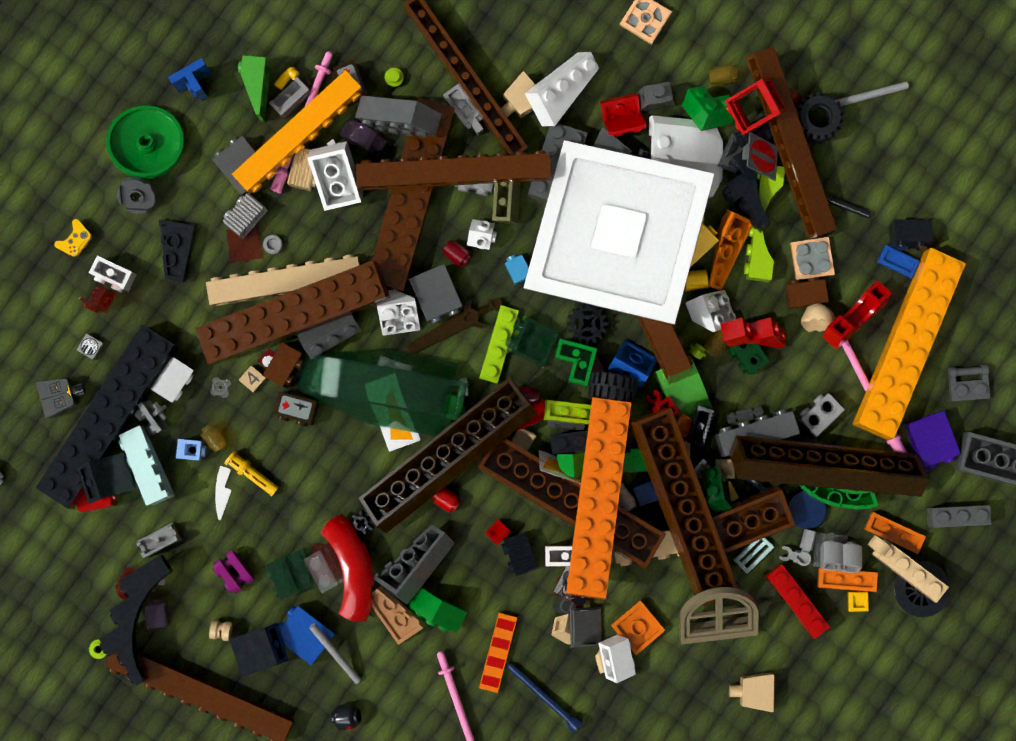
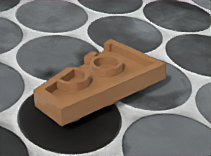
M382 586L371 593V599H373L371 607L398 645L427 626L426 623Z

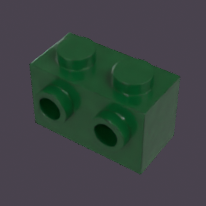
M742 344L727 348L731 357H736L739 361L738 367L743 374L747 373L748 376L770 362L757 344Z
M718 465L702 470L700 484L705 493L704 497L707 506L714 514L732 509L728 479L722 468Z

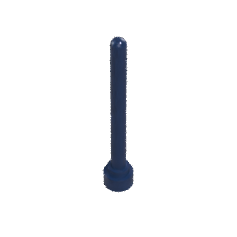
M508 664V669L566 721L567 728L574 733L583 722L582 719L578 716H571L515 664Z

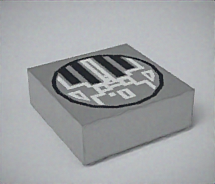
M86 334L77 351L95 360L104 343Z

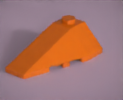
M728 209L722 217L718 229L717 238L719 241L715 246L708 285L719 291L722 290L752 228L749 219Z

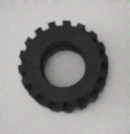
M817 92L815 95H808L797 106L798 118L804 128L807 142L812 141V144H817L818 142L820 144L825 143V141L832 139L841 129L842 122L844 121V116H842L844 110L839 108L841 103L839 101L836 103L834 96L829 98L828 93L821 95L820 92ZM812 109L822 110L827 115L828 125L823 128L812 125L808 117L809 111Z
M593 372L590 374L587 397L591 400L594 397L631 402L632 406L635 404L638 381L622 374Z

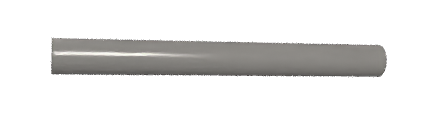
M906 81L834 101L836 103L839 101L841 103L840 106L909 89V84Z
M315 623L310 625L309 629L355 684L361 681L360 676Z

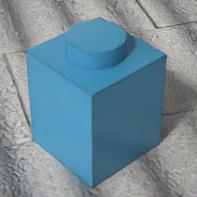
M517 254L508 257L505 267L514 285H517L526 280L529 267L522 255L517 256Z

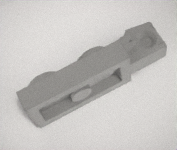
M458 84L443 94L448 104L455 107V114L468 130L472 127L477 135L484 132L479 123L482 120L479 113Z

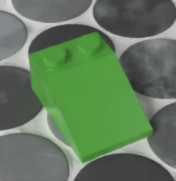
M243 55L242 61H239L238 72L241 73L257 117L261 122H265L271 66L266 57Z
M694 362L689 376L671 384H668L662 369L654 372L664 397L667 398L669 396L680 412L682 411L691 419L694 418L697 405L712 408Z

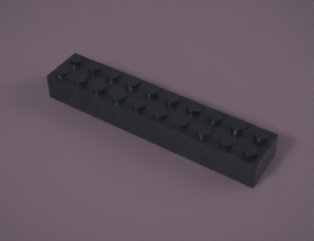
M142 324L38 483L36 489L67 509H75L85 493L77 466L110 455L120 439L119 435L125 432L134 418V413L139 408L137 405L145 401L151 391L150 388L170 358L178 350L179 347L145 325Z

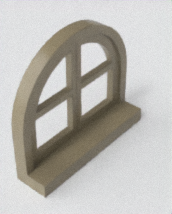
M731 587L713 588L693 596L684 604L680 611L678 632L681 645L757 636L759 615L755 600L747 592ZM723 598L737 600L746 607L723 610ZM715 599V611L693 613L700 605ZM748 612L747 617L723 619V615ZM715 616L713 621L690 623V619Z

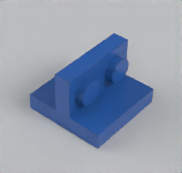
M202 58L168 77L178 92L188 88L195 98L198 96L201 101L208 98L199 81L212 73Z
M624 339L607 370L636 379L638 387L641 388L644 382L647 381L657 359L652 354Z

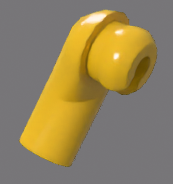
M289 67L280 75L274 85L282 90L290 79L294 80L296 77H299V71L295 67Z

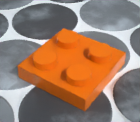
M640 600L611 624L618 635L629 639L631 650L635 655L665 631Z

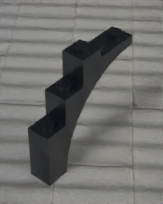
M763 115L757 120L753 121L751 125L765 118L766 115ZM768 122L751 131V133L766 141L773 137ZM738 132L735 136L741 148L748 143L749 133L742 135L741 132ZM743 151L733 156L728 163L731 172L737 175V177L724 185L721 189L722 196L731 205L738 202L741 211L750 218L751 225L761 233L767 229L771 222L763 210L758 195L757 172L747 167V160H742Z
M164 555L157 556L119 580L121 583L120 589L124 595L128 594L129 598L109 610L111 612V620L115 625L118 624L119 627L99 639L101 642L100 648L105 654L111 656L117 653L119 664L122 667L125 666L128 671V679L131 683H135L136 686L147 680L137 653L136 632L138 619L143 605L152 590L161 580L173 572Z

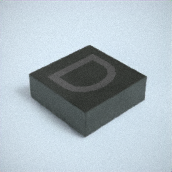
M560 595L553 610L563 615H570V608H576L577 604Z

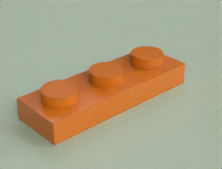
M871 512L864 530L916 554L919 553L926 536L874 512Z
M819 568L817 587L877 592L878 572L860 571L859 573H846Z

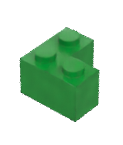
M704 85L687 90L682 107L701 131L729 125L734 120L733 116L727 111L725 100L731 97L729 94L713 98Z
M559 339L554 359L573 364L568 380L569 383L584 387L588 386L597 348Z
M422 587L414 595L409 605V608L415 611L414 614L418 618L423 620L426 618L425 622L433 627L438 625L439 629L447 633L449 630L457 633L468 613L459 606L442 599Z

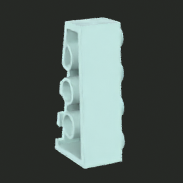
M138 426L120 434L119 445L127 455V463L132 468L135 481L139 486L146 506L156 505L175 496L145 427Z

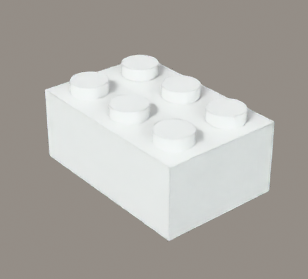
M347 141L310 150L307 158L324 211L360 203L363 191L357 188L356 168Z

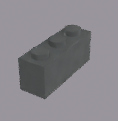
M351 313L297 333V336L310 359H313L361 330Z
M990 505L926 508L927 526L931 528L991 525Z

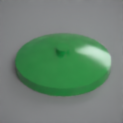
M148 105L136 106L122 112L112 122L107 132L106 147L111 161L122 173L130 177L153 179L168 173L177 165L184 151V135L178 121L166 110Z

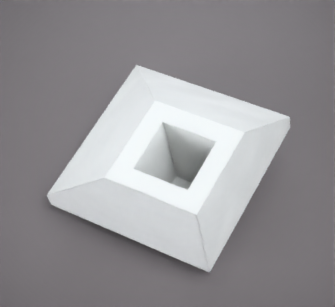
M395 289L388 290L390 299L377 303L382 335L420 330L415 298Z
M725 290L704 294L686 302L692 321L712 332L720 331L722 323L736 319Z

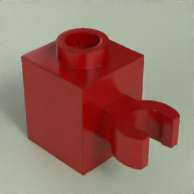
M657 390L652 392V395L655 397L654 400L649 395L644 398L648 405L653 406L648 414L662 408H672L674 417L680 412L669 396L661 400L660 393Z

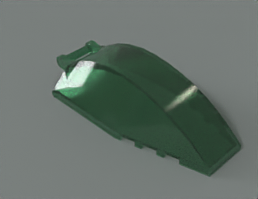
M386 349L321 353L313 359H310L308 354H304L297 392L370 425L437 436L446 428L447 419L457 420L461 417L466 388H469V383L454 380L458 367L457 362ZM453 386H458L454 414H448Z

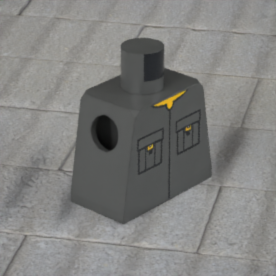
M670 82L644 86L637 92L641 112L675 106Z
M71 379L36 382L45 418H54L78 406L77 396L86 394L84 384L80 383L73 386Z

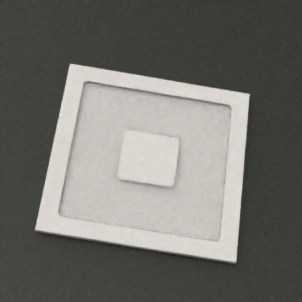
M564 140L524 289L675 325L715 174Z

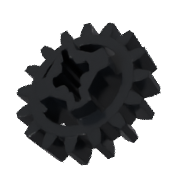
M586 303L585 308H583L579 304V310L577 311L573 308L572 312L574 315H568V318L571 319V322L566 323L567 326H571L568 333L573 332L572 339L579 338V344L582 340H585L586 345H588L589 340L595 344V338L601 340L603 337L600 333L607 332L603 328L608 326V323L603 321L607 316L601 315L602 308L597 311L595 310V305L590 308L589 304ZM582 312H592L593 314L584 315ZM575 318L579 321L577 330L574 326ZM594 318L590 324L591 328L586 327L581 330L584 325L583 320L589 321ZM597 319H599L600 321L599 330L595 326V321ZM588 332L593 336L586 337L582 336V334Z

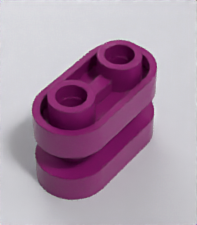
M231 549L226 553L228 560L224 562L219 558L213 563V571L219 578L222 577L226 582L224 586L230 593L234 592L237 594L243 589L241 585L243 581L250 584L255 580V577L236 551ZM232 565L239 573L237 577L229 569Z

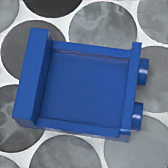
M301 605L293 606L287 613L289 617L285 623L281 622L277 628L283 644L308 664L312 665L325 647L309 629L310 625L315 623L329 641L337 632L332 628L326 627L304 610Z

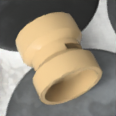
M213 619L209 638H222L223 641H230L233 623L228 621L221 623L219 620Z

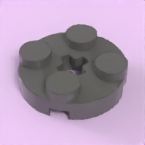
M127 177L122 180L118 187L117 200L120 205L123 204L127 208L126 210L131 213H145L155 203L156 190L149 179ZM132 193H139V198H136V196L132 195Z

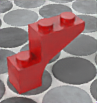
M771 317L752 323L739 318L721 324L723 342L729 347L742 344H757L774 348L786 347V331Z

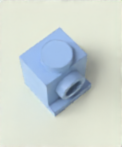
M178 439L176 458L202 461V457H206L207 446L204 445L203 441ZM193 446L196 448V453L194 454L190 452Z

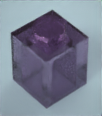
M162 599L151 600L150 604L144 606L147 629L170 625L168 602L162 603Z

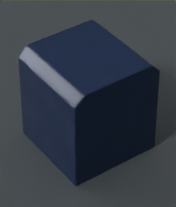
M651 480L631 486L638 506L658 500Z

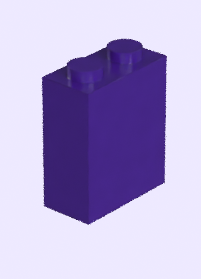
M944 411L904 424L914 453L919 455L924 468L926 467L927 470L938 467L937 463L945 461V463L956 460L955 456L961 454Z

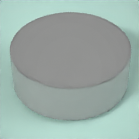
M269 235L264 239L263 247L266 252L275 255L281 252L283 242L278 236Z

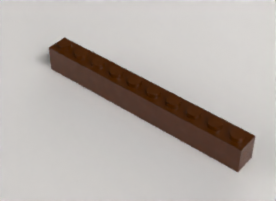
M408 0L403 3L407 15L453 80L459 85L477 110L482 121L508 156L515 155L517 152L528 153V147L426 2L424 0Z
M774 47L747 56L746 60L754 83L770 76L788 110L769 121L768 124L808 239L836 230L835 218L831 214L829 201L823 191V184L819 179L816 170L817 166L812 159L810 146L804 135V128L800 124L798 111L792 101V94L787 86L785 73L781 69L778 53ZM758 88L757 92L765 115L768 116L772 112Z
M536 151L535 154L529 155L526 152H517L511 156H508L507 153H498L492 157H488L487 154H478L474 158H469L468 155H459L456 159L440 156L437 160L421 157L419 161L402 158L400 162L383 159L380 160V163L365 160L361 161V164H356L357 188L359 190L552 180L550 153L546 154V151Z
M137 651L140 665L147 678L146 681L142 682L145 683L144 686L146 688L163 691L162 694L169 698L175 696L185 705L190 706L193 704L203 713L208 714V712L216 714L215 717L219 720L234 722L233 725L237 728H248L252 734L258 737L264 735L269 738V741H286L295 719ZM117 653L109 656L105 663L109 671L117 675L122 673L127 676L128 671L125 666L122 667L119 664Z

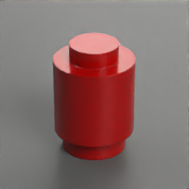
M445 487L431 498L434 504L448 513L451 510L455 511L460 504V501H458L459 496Z

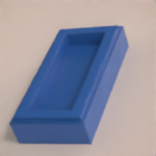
M885 245L877 263L912 279L920 260Z

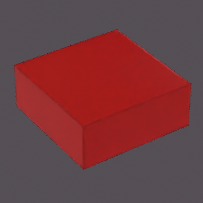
M498 519L485 534L495 544L499 545L511 531Z

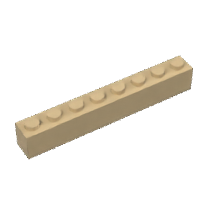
M354 254L343 256V259L340 260L327 258L322 263L309 261L305 262L304 266L299 267L298 264H291L286 266L287 269L279 270V267L267 269L268 272L263 273L256 270L248 272L249 275L245 276L232 274L228 279L214 277L211 278L210 282H206L209 305L215 307L280 296L359 266L360 261L358 257H354Z

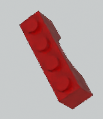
M877 280L843 316L839 315L827 326L823 338L837 350L887 304L892 292Z
M782 564L776 565L764 575L775 591L792 609L810 637L816 639L830 628Z

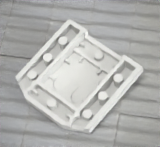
M650 116L649 136H652L651 160L714 173L709 198L713 197L722 180L723 168L718 166L723 154V140L718 129L713 128L701 131L692 119Z

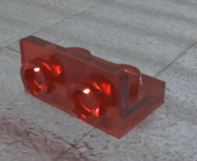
M99 285V287L93 290L91 300L80 296L79 300L84 302L82 306L97 314L99 311L106 313L117 293Z

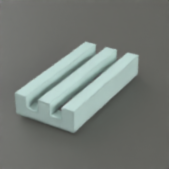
M766 538L760 539L763 542L742 562L739 560L759 540L748 544L733 559L746 574L774 548ZM767 545L768 547L746 568L744 565Z

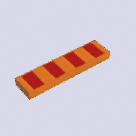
M498 613L479 686L480 689L498 693L517 621L515 616Z

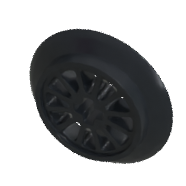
M915 561L949 588L939 601L934 603L933 601L930 602L928 597L921 592L918 593L915 587H906L907 581L897 575L894 583V593L898 604L904 611L917 617H929L940 612L947 604L950 596V583L945 572L936 564L928 561ZM906 589H913L912 592L906 595ZM915 594V596H914V598L912 599V601H910V600L908 599V597H910V596H912V595ZM919 597V605H916L915 601ZM923 597L927 602L926 605H923Z

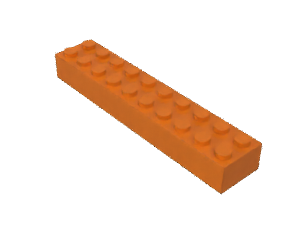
M592 397L567 582V595L606 599L631 402Z

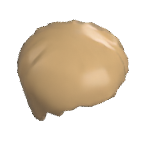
M821 303L812 304L806 308L801 318V325L808 332H822L835 320V316L825 305Z

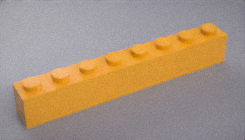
M345 70L232 173L233 177L249 194L252 192L256 193L266 179L270 180L276 175V170L280 166L284 167L290 162V157L294 153L298 154L305 148L304 144L309 140L313 141L323 127L327 128L331 125L333 118L337 114L341 115L347 110V105L351 101L355 102L361 97V86Z

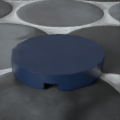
M805 491L796 493L788 502L795 526L799 528H815L825 518V503L817 500Z

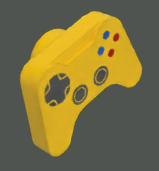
M78 219L72 221L73 232L66 240L56 241L54 244L56 248L73 257L78 256L92 239L91 233Z

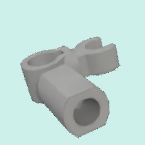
M804 529L800 543L801 551L795 550L794 552L789 547L782 546V549L788 551V555L786 557L779 556V558L783 561L792 559L793 563L802 566L808 565L811 562L809 552L813 550L817 532Z

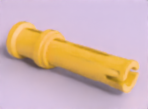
M236 450L230 454L224 463L225 465L229 464L238 471L237 474L245 475L270 494L271 497L279 488V486L253 468L249 460H244L240 457Z

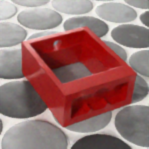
M770 76L757 81L725 100L727 111L733 116L736 128L742 135L757 129L788 111ZM759 88L772 113L751 125L738 100Z

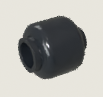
M354 704L338 705L331 715V721L338 730L356 729L362 719L360 709Z

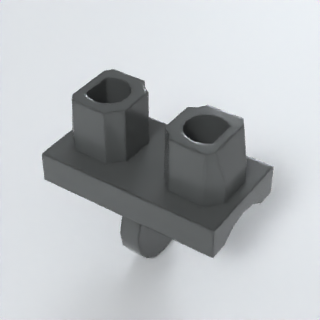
M151 399L137 405L139 408L134 415L140 421L147 418L150 424L145 427V430L150 436L165 431L170 427L165 420L168 418L164 413L168 409L166 405L160 407L157 402L153 404Z

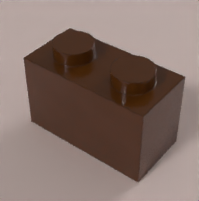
M819 277L809 278L808 282L803 283L800 280L789 281V285L784 287L787 309L829 302L825 279L819 280Z
M281 342L262 376L284 388L286 385L290 386L295 377L293 375L296 368L300 369L304 362L302 358L304 355Z

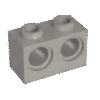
M821 393L814 399L813 402L815 404L811 408L806 407L799 414L801 418L798 421L813 437H817L845 410L829 393L825 395ZM824 402H828L831 405L829 412L823 410ZM811 415H814L817 418V424L815 426H812L809 423V417Z

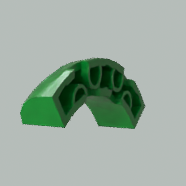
M626 447L623 472L647 471L639 448H630L629 451V448ZM585 452L557 454L558 464L562 472L569 477H582Z
M800 486L817 500L838 508L868 509L878 506L875 493Z

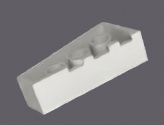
M591 52L576 53L525 93L541 126H555L597 72L599 67Z

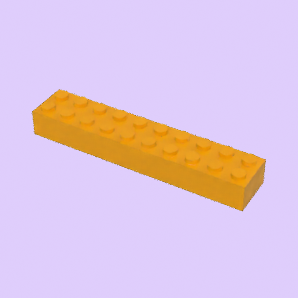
M933 248L923 252L852 425L886 440L895 438L966 263Z

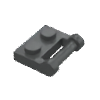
M982 364L980 367L969 368L948 367L950 402L990 399L988 365ZM980 374L981 380L956 382V376Z

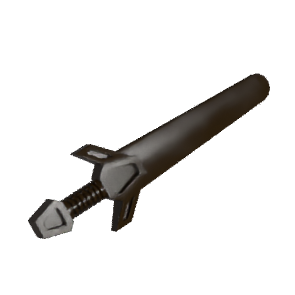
M473 298L468 300L462 313L409 343L406 347L407 352L414 354L470 326L480 329L486 327L487 325L478 322L480 315L482 316L483 313L485 314V312L487 313L490 310L496 311L503 304L500 298L490 299L488 305L486 304L475 310L471 309Z

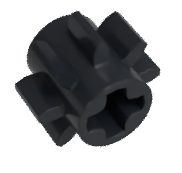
M364 509L360 510L359 514L353 515L355 521L352 524L357 529L356 533L363 531V534H367L368 529L373 530L375 528L372 525L373 520L368 513H365Z

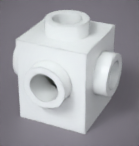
M472 219L467 245L489 250L491 242L495 243L496 240L495 223Z

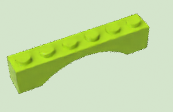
M777 166L776 181L757 172L758 195L764 212H766L768 204L775 193L783 186L784 167ZM752 226L748 234L751 237V243L747 244L746 255L749 256L748 263H745L744 274H747L746 280L770 282L772 280L774 260L766 247L763 231L760 233Z

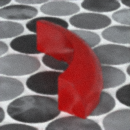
M339 514L328 521L323 527L321 534L333 547L342 568L344 595L339 614L351 621L363 622L367 621L373 599H371V587L374 586L372 564L365 543L361 542L356 534L357 529L343 514Z

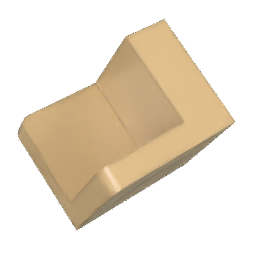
M569 614L555 617L551 634L566 644H571Z

